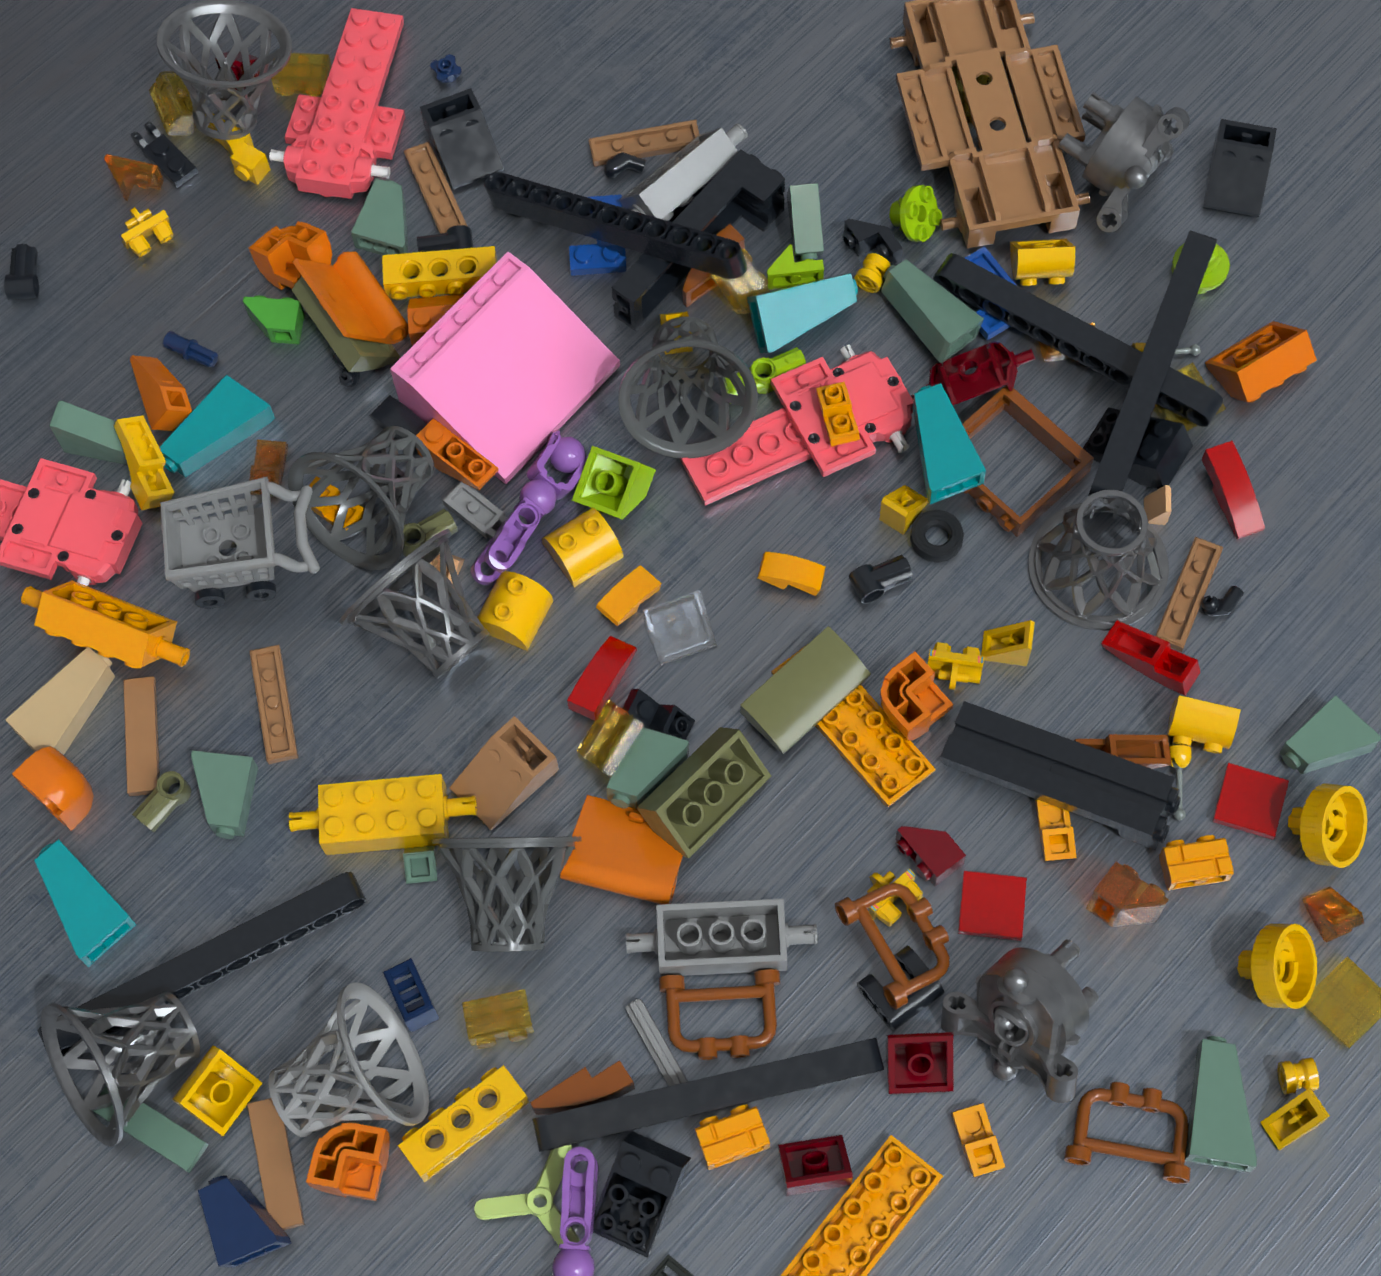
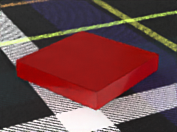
M1228 763L1212 822L1273 840L1276 836L1289 780Z
M964 871L958 934L1021 941L1023 936L1027 878Z

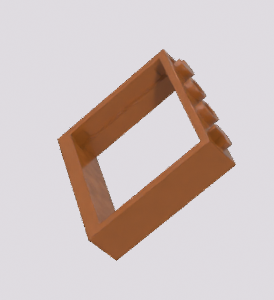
M1006 385L962 424L969 438L974 437L999 413L1005 410L1072 469L1021 517L984 484L963 492L970 494L976 500L981 510L986 513L990 512L1005 531H1011L1018 537L1090 472L1094 458L1017 390L1013 388V391L1010 392Z

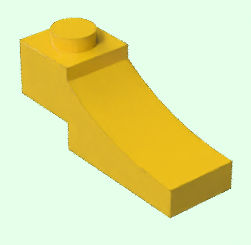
M210 123L208 128L217 131L215 125ZM234 126L232 131L240 130L237 126ZM250 134L232 140L214 138L230 153L234 173L241 180H249L258 185L271 170L266 154L254 147Z
M143 415L117 419L114 428L127 460L132 483L130 488L141 510L160 507V502L171 500L175 493L163 470L166 460Z

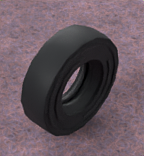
M943 510L926 511L916 519L912 525L910 540L913 549L921 558L939 563L948 561L956 556L962 547L964 532L961 523L954 515ZM932 527H941L948 533L949 538L943 545H933L928 542L925 534Z

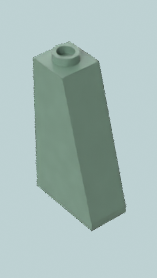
M907 259L896 266L892 265L884 274L885 282L881 292L940 363L945 362L976 338L984 320L979 314Z
M1209 1036L1207 1039H1202L1197 1046L1185 1161L1250 1173L1257 1166V1157L1236 1045L1227 1043L1225 1038Z

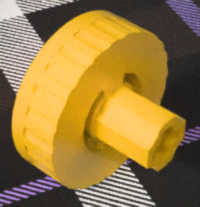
M1323 783L1311 791L1303 807L1292 809L1291 814L1288 816V827L1292 830V834L1300 835L1303 851L1312 863L1344 868L1356 860L1364 845L1367 832L1366 805L1362 795L1356 788Z
M1299 924L1266 925L1259 931L1253 944V950H1243L1239 954L1238 973L1240 977L1252 979L1258 998L1267 1007L1299 1009L1309 1001L1316 984L1317 956L1314 943L1308 931Z

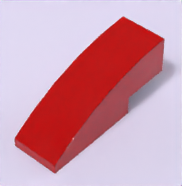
M1231 440L1206 449L1201 461L1214 484L1212 492L1236 539L1238 540L1263 531L1265 526L1257 498L1233 441Z
M1116 620L1101 643L1102 647L1133 669L1186 696L1201 673L1197 659L1171 649L1168 641Z
M609 636L594 655L568 697V708L596 721L607 699L610 700L637 651V647Z

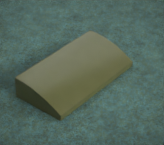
M302 276L292 288L293 293L348 372L374 370L395 363L401 358L392 344L344 337L327 311L320 305L318 298Z
M827 626L741 703L740 713L782 754H785L861 685L871 673L851 648Z

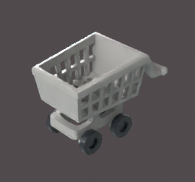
M263 477L160 502L166 580L171 581L180 589L189 588L190 591L196 592V606L212 609L225 604V592L219 588L247 585L246 595L249 600L259 602L273 599L276 596V585L269 580H275L274 567L276 565L295 573L307 571L311 574L317 573L320 570V566L308 543L306 512L313 489L310 486H303L301 490L291 491L279 484L269 482L268 477ZM261 489L262 494L251 496L250 491ZM245 494V498L235 499L234 495ZM270 494L283 501H297L293 513L296 546L303 562H298L288 556L275 552ZM228 497V502H219V499ZM212 501L213 505L204 507L203 503ZM263 503V507L254 509L253 504ZM196 505L197 507L196 509L188 510L187 508ZM247 506L248 509L245 511L238 510L239 507ZM180 509L181 511L177 513H172V511ZM230 509L232 510V513L224 514L223 512ZM216 513L217 516L209 517L208 514ZM201 516V519H196V520H194V518H193V517ZM237 548L235 553L230 556H224L220 553V550Z

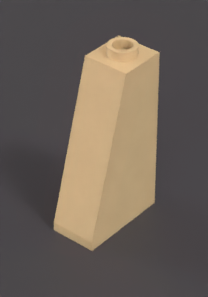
M87 647L5 719L6 722L34 752L51 746L64 755L115 678L110 669L113 663L108 657L96 654L90 647Z

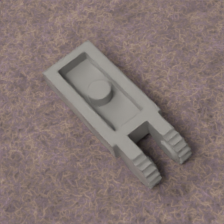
M460 482L442 500L448 509L486 539L489 538L491 540L496 533L495 530L507 518L503 511L474 488L463 482Z

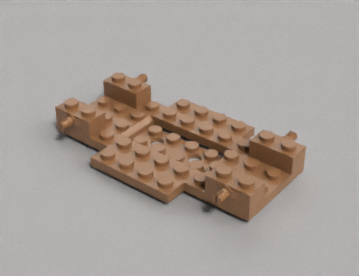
M1016 0L909 1L904 3L903 25L905 35L889 38L891 49L907 46L912 54L915 66L920 65L921 67L919 70L896 74L897 86L921 171L949 166L955 187L954 206L957 214L956 217L940 219L941 230L959 228L968 249L994 244L996 231L1046 223L1048 233L1076 229L1080 212L1079 205L1090 204V195L1088 192L1075 195L1062 150L1058 146L1067 133L1080 142L1085 141L1086 134L1058 45L1030 49L1023 25L1034 24L1033 12L1020 15ZM954 66L958 69V77L961 80L965 101L968 103L972 117L971 122L975 127L978 146L981 149L979 152L974 147L952 71ZM980 75H987L992 79V82L982 85L977 82L976 78ZM994 120H1000L1005 124V128L996 131L990 127V123Z

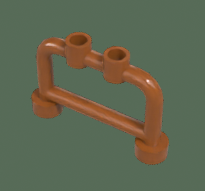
M891 883L854 901L846 897L835 903L836 913L845 926L859 920L893 978V982L883 987L885 998L893 1009L896 1010L908 1003L907 996L939 980L946 974L949 968L950 957L944 944L949 942V936L942 925L933 927L928 916L933 914V910L925 897L917 900L912 891L906 886ZM891 896H898L904 901L910 919L917 923L926 946L934 952L937 958L935 967L911 980H908L867 910V908Z
M765 969L754 972L755 985L700 989H685L684 976L682 975L659 977V991L666 993L667 1024L670 1041L677 1049L683 1052L698 1053L699 1060L717 1059V1051H730L731 1058H746L750 1056L749 1050L765 1047L773 1040L776 1034L777 1021L774 986L780 985V971ZM762 998L764 1030L758 1036L738 1035L729 1038L716 1039L714 1037H704L697 1040H687L681 1034L679 1003Z
M1112 1082L1110 1083V1089L1094 1088L1087 1091L1080 1098L1077 1107L1073 1145L1066 1146L1064 1161L1074 1165L1087 1166L1091 1164L1092 1152L1162 1164L1164 1165L1163 1179L1165 1181L1176 1184H1188L1190 1182L1191 1168L1185 1166L1189 1128L1188 1117L1184 1109L1177 1103L1162 1099V1091L1154 1088H1144L1142 1095L1129 1093L1130 1086L1128 1084ZM1097 1101H1103L1117 1107L1130 1106L1140 1108L1149 1113L1163 1112L1170 1114L1175 1120L1172 1153L1087 1137L1092 1104Z

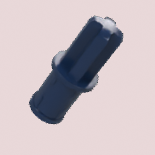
M169 331L163 339L164 348L179 353L187 361L192 359L207 367H214L219 358L216 352L199 345L197 340H189L173 331Z

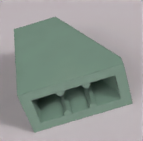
M375 178L351 231L355 248L379 255L408 253L406 206L402 185L392 180L384 181Z
M818 183L789 186L787 203L794 257H801V261L805 259L817 260V255H822L824 252Z
M58 401L49 426L64 453L128 465L121 442L114 428L116 421L70 403Z
M1335 695L1285 742L1279 754L1283 756V761L1287 766L1294 770L1297 769L1301 774H1305L1370 753L1380 742L1381 736Z
M630 724L607 785V800L620 808L631 807L637 809L688 758L689 741Z
M192 751L191 759L208 825L213 833L220 838L233 839L234 836L244 837L258 766L253 757Z

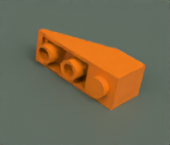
M132 355L130 362L151 430L175 431L192 412L185 388L158 358Z
M434 418L416 435L429 450L436 469L477 490H480L499 471L497 466ZM417 449L418 455L423 457L420 451Z

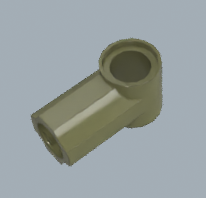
M444 508L419 523L405 524L403 529V555L407 557L443 530L448 529L451 535L458 532L451 514ZM410 539L419 540L415 544L407 543V541H409Z
M175 771L165 772L159 777L157 787L132 815L154 833L177 806L189 800L191 787L179 773ZM180 783V788L176 793L168 794L171 785Z

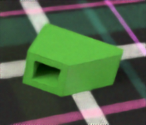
M259 295L243 298L248 316L271 342L300 344L304 312L299 300L288 297L273 299Z

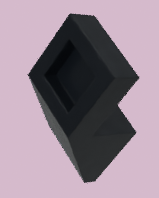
M854 219L845 220L844 233L842 234L843 241L847 248H852L858 257L876 248L878 254L886 258L891 266H896L902 262L903 247L889 227Z
M631 689L619 714L633 725L684 740L687 739L695 722L693 718L676 705L659 704L641 689Z

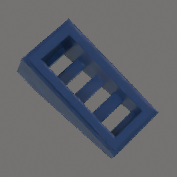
M412 958L383 972L403 1020L411 1032L439 1019L438 1013ZM410 973L412 974V977L398 984L395 983L396 980ZM414 985H417V987H415V988H413V989H411V990H409V991H407V992H405V993H403V994H400V992H402V991H404V990H406V989H408V988H410V987H412V986H414ZM420 996L422 997V999H420V1000H418V1001H416V1002H414V1003H412V1004H410V1005H408V1006L405 1005L406 1003H408V1002H410V1001H412V1000H414V999H416V998H418V997H420Z

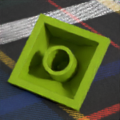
M592 446L572 501L590 508L593 507L598 511L623 520L646 497L656 470L637 461Z

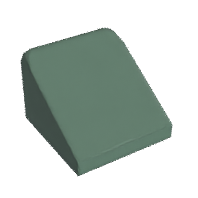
M435 846L404 849L403 860L406 884L438 880Z

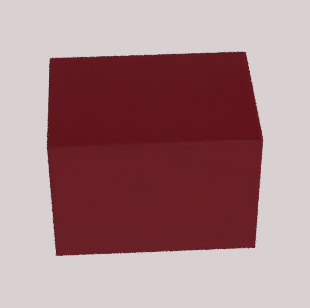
M953 1032L887 1035L885 1052L889 1094L954 1091Z
M843 1135L778 1145L786 1196L851 1186L853 1174Z

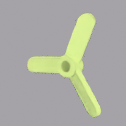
M568 1145L551 1150L537 1185L530 1193L481 1199L474 1206L476 1217L481 1220L532 1214L539 1218L558 1246L563 1244L560 1235L561 1212L553 1203V1198L563 1177L565 1156L569 1150L573 1149L572 1146ZM542 1197L546 1200V1205L541 1208L536 1207L534 1200ZM570 1227L567 1233L568 1239L571 1242L581 1241L572 1227Z

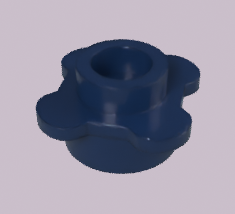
M448 54L439 61L434 60L431 62V70L436 72V78L439 82L450 83L462 73L461 67L455 63L454 55Z

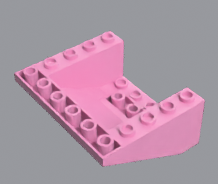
M507 252L390 368L399 402L409 408L425 423L428 424L434 418L497 466L499 471L494 476L507 484L546 444L551 435L558 431L620 367V360L529 266L510 252Z

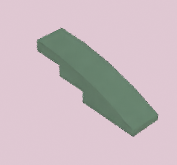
M107 1086L103 1089L99 1096L109 1093ZM128 1100L125 1101V1104H124V1106H123V1110H124V1108H125V1106H126ZM144 1103L139 1106L136 1113L127 1123V1126H124L123 1129L125 1133L188 1173L191 1172L208 1147L206 1142ZM111 1105L107 1108L94 1110L93 1112L110 1122L114 1114V1108Z

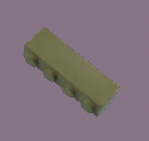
M719 727L637 809L653 832L685 858H690L771 775L740 729Z

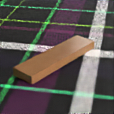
M696 120L595 137L588 140L593 165L596 167L605 165L610 158L621 152L639 158L679 152L700 134Z
M428 141L403 150L439 234L447 233V230L452 226H467L430 142Z
M1195 537L1155 635L1168 641L1172 649L1180 652L1184 648L1224 548L1198 537Z
M279 645L250 650L268 764L297 759L299 757L281 648Z
M154 676L124 680L127 793L130 797L151 794L157 787V781L160 777L156 679Z
M271 1098L249 1103L247 1106L266 1210L283 1230L303 1226L305 1223L286 1125L278 1115Z

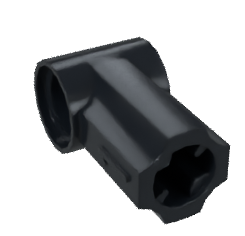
M456 225L449 228L447 233L417 237L418 252L474 248L472 231L468 226Z
M17 244L15 248H12L10 274L6 275L4 280L5 294L8 300L35 299L39 297V281L36 275L38 251L35 247L27 244Z
M899 555L875 566L871 564L862 565L853 570L848 577L861 602L867 604L882 597L885 591L912 580L913 574L906 557Z

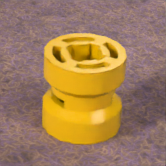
M867 254L863 261V268L859 269L854 276L857 286L866 292L877 293L882 286V278H884L885 272L891 266L890 262L879 254Z
M1302 1058L1298 1063H1292L1289 1060L1278 1062L1277 1074L1283 1094H1293L1301 1088L1305 1090L1311 1088L1312 1091L1319 1089V1075L1313 1058Z

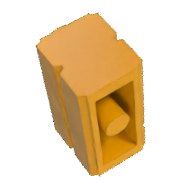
M1214 835L1199 837L1196 839L1197 842L1185 844L1184 840H1174L1166 843V847H1163L1159 854L1166 889L1169 891L1229 881L1234 874V869L1229 857L1226 839H1216Z
M747 1104L730 1110L731 1116L720 1120L718 1116H711L699 1122L700 1127L695 1128V1134L708 1170L770 1148V1141L757 1106L749 1109Z

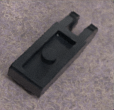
M150 121L144 124L147 133L153 137L154 141L147 144L142 135L137 131L131 134L133 141L142 150L144 156L175 188L180 187L198 174L196 166L164 134H161Z

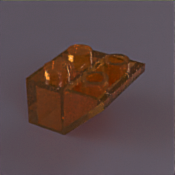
M1116 861L1094 889L1086 909L1110 927L1155 923L1161 916L1169 899L1165 897V893L1160 887L1152 883L1147 884L1139 878L1138 873L1132 867L1126 864L1121 865Z

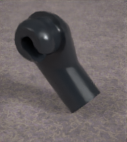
M621 152L606 162L604 173L612 179L616 178L618 174L626 169L642 173L646 160Z
M334 353L333 361L343 368L342 376H339L340 382L346 387L355 386L360 380V372H348L337 354Z
M1231 586L1221 599H1217L1215 596L1211 598L1208 595L1202 599V611L1210 617L1229 615L1244 592L1237 586Z

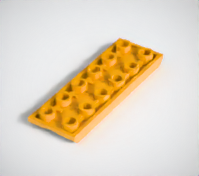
M796 652L794 655H792L790 658H788L786 661H784L782 664H780L778 667L772 670L771 674L774 675L798 652ZM859 685L815 725L876 797L887 807L891 806L909 790L936 771L911 741H908L888 719L884 710L862 685Z
M890 1135L780 1276H868L938 1185L943 1175L894 1136Z

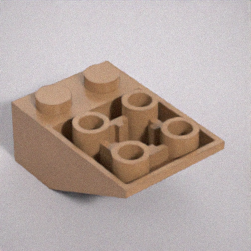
M514 716L491 736L450 786V790L458 798L475 795L477 807H475L477 809L476 816L492 831L559 770L557 758Z

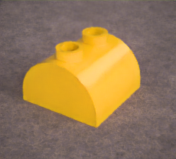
M1067 239L1010 241L1012 275L1014 280L1020 279V285H1037V279L1048 278V284H1064L1065 277L1073 276L1075 246Z
M593 507L542 538V544L574 588L623 558L622 548L614 532L604 517Z
M510 571L501 572L477 618L490 633V636L528 651L553 603V597L542 585L524 575Z
M1179 695L1172 703L1167 735L1173 736L1172 743L1191 747L1192 741L1204 744V751L1222 754L1223 748L1229 749L1231 747L1241 709Z
M212 1045L172 1100L203 1124L224 1136L262 1085V1082L221 1049Z

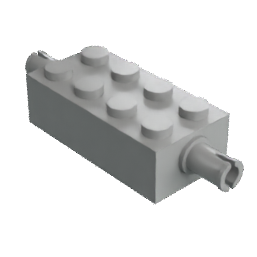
M737 123L726 133L722 128L700 134L619 201L625 209L668 221L674 216L672 211L678 206L682 208L694 199L692 194L699 189L702 191L713 177L738 153L735 146L748 137L746 130L741 124Z
M784 899L656 905L657 929H654L653 933H626L627 954L655 952L658 955L660 977L666 975L688 976L750 973L765 969L787 971V948H789V945L818 944L817 924L788 926V923H785Z

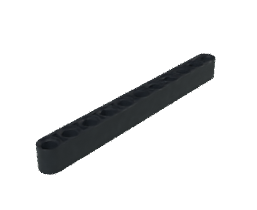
M502 172L493 173L484 181V187L494 208L726 279H738L747 271V264L741 246L734 240Z
M1189 231L1088 497L1103 490L1123 492L1218 239Z
M948 254L933 276V280L952 295L1129 389L1143 352L960 255ZM1170 367L1156 404L1198 426L1207 427L1223 404V398L1215 390Z
M352 872L342 873L76 1008L95 1010L125 1007L143 1002L165 991L171 992L178 999H181L355 911L365 904L366 898ZM90 1019L81 1022L86 1029H89L97 1020ZM40 1026L39 1029H38V1033H39L40 1038H41V1040H42V1042H43V1045H44V1047H45L44 1040H43V1035H42V1029H41V1026ZM113 1026L103 1033L112 1034L124 1027ZM56 1029L62 1056H64L82 1038L79 1034Z
M872 1038L534 1118L532 1121L538 1149L541 1152L885 1069L877 1038Z

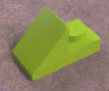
M790 244L767 270V290L787 288L824 279L823 259H805L801 262H794L792 244Z

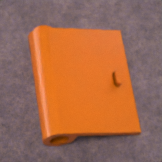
M347 251L342 253L334 265L298 258L294 259L293 264L344 337L384 344H396L407 337L409 334L408 323L357 252Z
M587 795L572 837L581 836L582 841L575 842L574 847L576 849H573L561 871L560 879L662 905L671 904L683 855L653 832L638 809L631 807L620 808L606 799Z

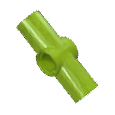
M797 347L771 359L758 358L749 369L754 376L758 393L767 394L774 390L771 386L772 378L806 364V360L801 349L799 350ZM739 372L736 373V374L738 375V377L740 378V380L742 381V383L744 384L743 379H742L740 373H739ZM760 374L769 375L766 378L759 377ZM725 378L728 393L738 396L731 380Z

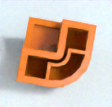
M297 221L296 226H288L282 229L275 226L248 249L263 276L273 286L282 291L286 286L293 288L302 276L293 264L295 258L331 265L332 249L326 231Z
M916 651L888 672L884 677L880 691L881 706L884 712L908 741H913L928 732L929 727L953 709L954 705L934 683L935 672Z
M51 746L34 752L12 773L19 784L37 798L70 831L86 817L92 807L94 796L90 783L77 766Z
M341 1123V1125L330 1129L322 1138L319 1137L314 1148L306 1183L316 1190L332 1195L376 1201L383 1171H386L390 1148L389 1132L384 1128L357 1123Z

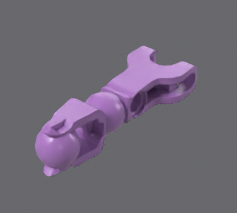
M556 431L551 435L546 447L541 451L527 472V477L530 481L522 487L519 496L520 501L515 505V510L507 516L472 564L470 573L476 582L482 585H490L499 577L501 572L509 569L523 551L527 540L539 524L540 518L549 514L553 510L556 500L565 497L575 487L588 458L584 446L579 440L573 437H561L560 431ZM549 457L550 463L556 470L562 473H571L565 483L559 482L556 484L552 477L547 476L548 472L544 465ZM519 515L526 519L527 524L520 521ZM482 562H486L494 569L491 575H483L480 567Z
M575 1147L569 1150L564 1159L560 1235L563 1244H559L560 1251L553 1261L552 1269L554 1276H593L595 1270L594 1260L589 1253L591 1252V1247L588 1244L591 1242L593 1234L599 1165L593 1153L584 1147ZM580 1162H588L587 1170L584 1173L575 1172L576 1166ZM575 1224H580L585 1228V1236L579 1242H571L567 1235L569 1228Z

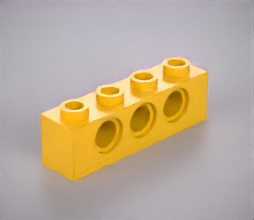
M495 246L382 255L383 286L385 292L390 299L403 300L407 297H433L443 294L459 295L467 293L497 263ZM411 276H417L416 278L409 279Z
M504 1065L499 1069L494 1067L487 1071L481 1077L482 1082L473 1089L467 1087L458 1093L454 1098L456 1102L448 1108L441 1107L434 1111L428 1117L429 1122L420 1129L415 1127L403 1135L401 1138L403 1142L398 1147L424 1183L529 1103L527 1095ZM492 1094L497 1097L494 1106L490 1108L480 1106L481 1099L485 1095ZM467 1114L471 1117L470 1123L466 1127L457 1128L454 1126V1121L459 1115ZM435 1134L443 1135L444 1142L440 1147L435 1149L428 1147V1140L431 1136Z

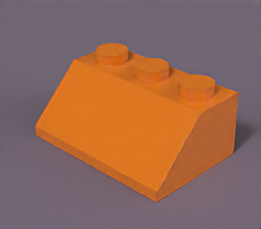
M465 294L409 299L407 308L408 330L412 346Z
M1272 321L1207 360L1205 365L1232 398L1248 403L1259 399L1261 394L1267 390L1281 386L1284 380L1290 376L1304 372L1307 366L1317 361L1307 330Z

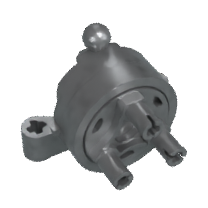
M1093 92L1083 106L1086 109V113L1083 114L1081 119L1086 120L1101 130V133L1092 146H1086L1067 133L1058 148L1086 167L1082 178L1099 188L1100 195H1109V198L1097 215V224L1102 231L1114 232L1127 220L1129 192L1131 189L1143 187L1150 174L1156 168H1159L1163 161H1167L1172 157L1173 146L1170 140L1177 138L1188 127L1190 117L1180 107L1169 109L1163 114L1160 105L1156 104L1152 107L1139 97H1135L1123 109L1117 104L1113 106ZM1172 118L1177 120L1175 128L1171 126ZM1111 212L1116 215L1114 221L1109 218Z
M1066 939L1051 954H1044L1031 948L1020 947L1011 949L983 975L976 977L977 1001L961 992H952L944 997L941 1019L943 1030L945 1032H953V1035L978 1037L990 1045L991 1055L996 1058L993 1064V1071L1000 1080L1010 1081L1016 1077L1019 1069L1026 1068L1038 1076L1047 1097L1056 1103L1071 1101L1075 1096L1078 1068L1062 1054L1071 1045H1077L1080 1042V1036L1086 1031L1089 1024V1010L1099 1001L1097 993L1092 988L1085 987L1081 990L1073 977L1065 969L1074 959L1080 956L1079 946L1076 943L1071 945V940Z

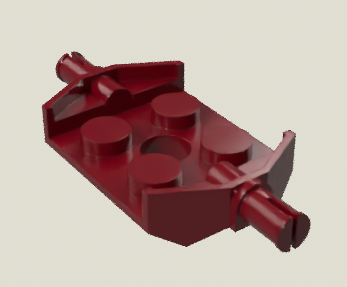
M993 341L947 359L943 363L934 364L930 369L929 384L927 385L935 386L941 383L952 405L959 404L1005 385L1008 386L1011 392L1016 380L1017 368L1022 364L1035 360L1031 348L1015 355L1013 351L1010 352L1000 342ZM977 368L972 374H964L968 369Z

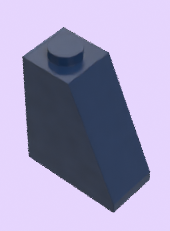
M227 1175L218 1176L208 1181L209 1186L198 1190L218 1267L235 1268L291 1244L290 1237L241 1180L228 1178Z

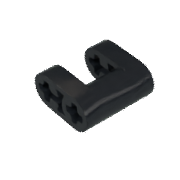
M908 945L894 955L903 972L910 980L929 970L917 953ZM868 974L856 983L863 997L892 1031L898 1029L944 994V989L937 980L907 996L908 1003L895 1010L887 1002L883 986L872 974Z

